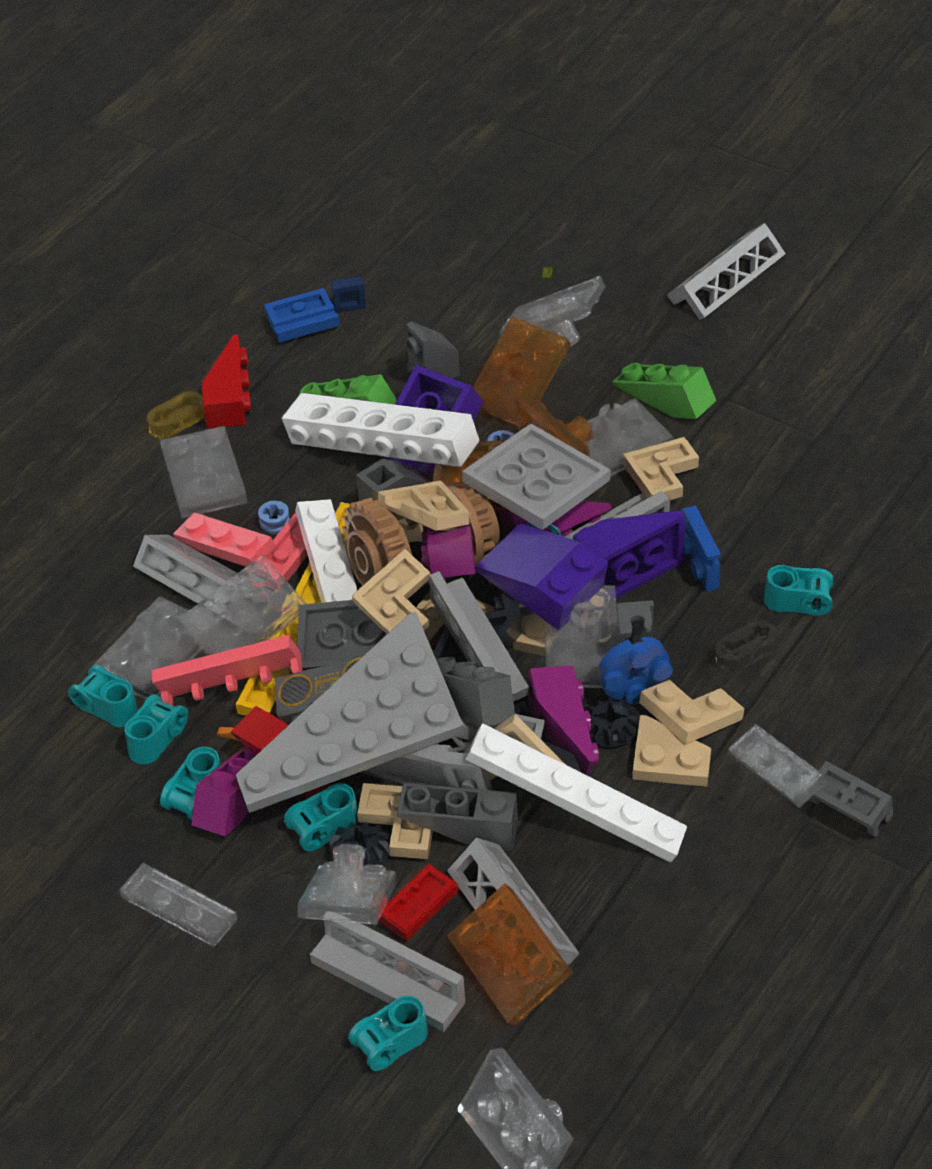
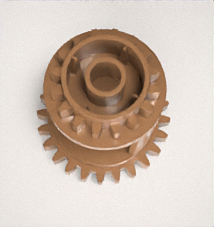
M448 486V489L470 512L469 525L467 526L471 528L476 566L499 543L500 532L495 511L488 499L479 492L475 493L473 488L467 489L465 487L458 489L454 486ZM372 498L349 504L350 507L345 509L347 515L343 516L346 526L342 527V530L347 536L343 543L347 546L350 567L356 576L355 582L356 584L360 583L362 586L404 549L412 555L407 537L398 520L405 517L387 510L385 505L380 507L379 500L373 501ZM405 518L408 526L417 524V522ZM429 580L422 587L430 585Z

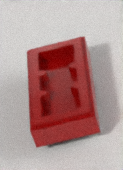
M428 863L377 912L378 922L405 941H408L458 892V883Z

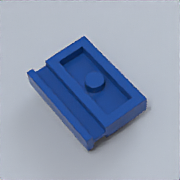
M324 288L264 304L265 315L274 333H276L279 343L340 326L339 316L335 313L334 306Z
M696 505L683 508L682 512L685 514L684 555H687L690 559L692 575L695 580L700 579L706 592L719 589L720 563L717 558H721V553Z

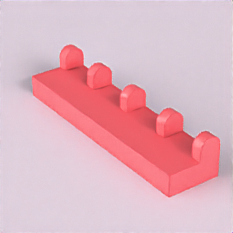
M289 635L151 671L152 683L161 692L163 702L173 706L174 696L192 692L194 700L198 701L204 699L203 689L226 683L227 690L234 692L238 690L237 680L260 675L263 684L272 682V671L291 667L292 673L295 674L302 672L303 669L301 651Z

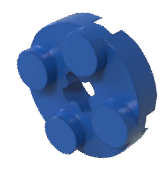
M640 637L643 642L631 644L629 640L617 644L605 654L599 664L601 674L598 676V681L609 697L611 696L617 700L625 699L629 704H637L640 701L641 691L660 684L672 675L673 667L670 664L669 655L662 643L655 638Z

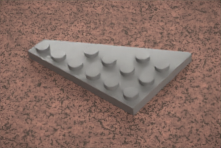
M417 613L408 614L236 774L249 813L465 733L463 723Z

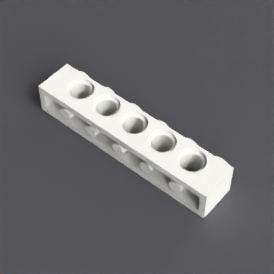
M301 393L282 417L292 444L457 467L463 465L480 441L471 414Z

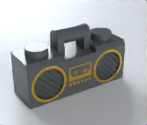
M364 655L276 678L275 694L278 718L290 725Z

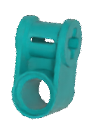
M786 565L774 566L767 573L764 604L776 612L804 613L813 616L825 615L833 607L832 598L829 595V591L833 586V576L829 571L821 568L809 569ZM818 578L820 579V586H816ZM814 598H817L816 606L814 605Z
M93 665L88 670V676L78 685H72L68 689L70 699L79 709L91 713L115 727H125L127 721L138 711L131 683L115 676L99 665Z
M156 694L150 695L143 706L125 725V737L130 759L137 764H150L156 761L172 740L181 734L188 720V709L181 705L175 707L165 703L162 697Z
M206 746L192 750L175 775L164 786L160 805L168 810L174 808L184 812L192 820L196 785L221 765L217 751Z
M332 784L314 796L290 807L284 815L283 822L288 829L294 830L300 837L299 843L305 851L309 852L320 849L330 841L331 836L336 835L338 827L348 828L351 822L356 825L358 824V807L355 793L347 784Z
M413 996L396 998L392 1003L375 1014L355 1024L348 1035V1040L353 1046L359 1047L367 1056V1064L371 1070H383L396 1059L421 1045L426 1040L428 1026L424 1006L419 999ZM407 1020H414V1022L409 1024L402 1023Z

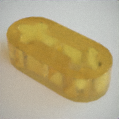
M184 392L153 408L147 415L150 434L155 438H168L200 421L205 415L203 397L197 392Z

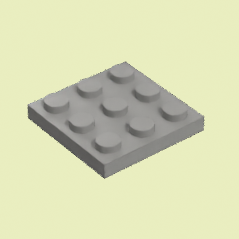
M529 424L462 471V482L543 530L609 482L611 470L535 425Z

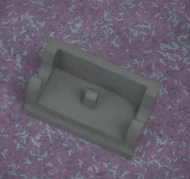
M653 600L617 603L616 645L626 640H629L631 644L643 642L640 637L653 638Z
M825 761L805 789L806 794L809 796V801L816 805L821 801L867 827L868 833L874 837H877L879 834L878 827L881 821L888 824L893 817L892 796Z

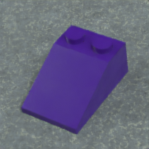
M416 365L395 405L471 414L474 422L484 401L472 386ZM379 456L387 460L412 466L419 473L426 476L438 465L436 463Z
M680 510L605 519L590 527H585L574 534L573 540L581 542L608 561L604 585L590 600L601 603L604 606L684 563L685 514Z
M520 523L475 566V571L560 631L603 587L608 561L579 541Z

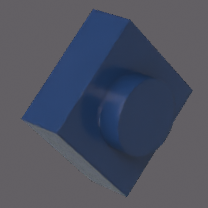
M362 276L331 281L335 313L366 308Z

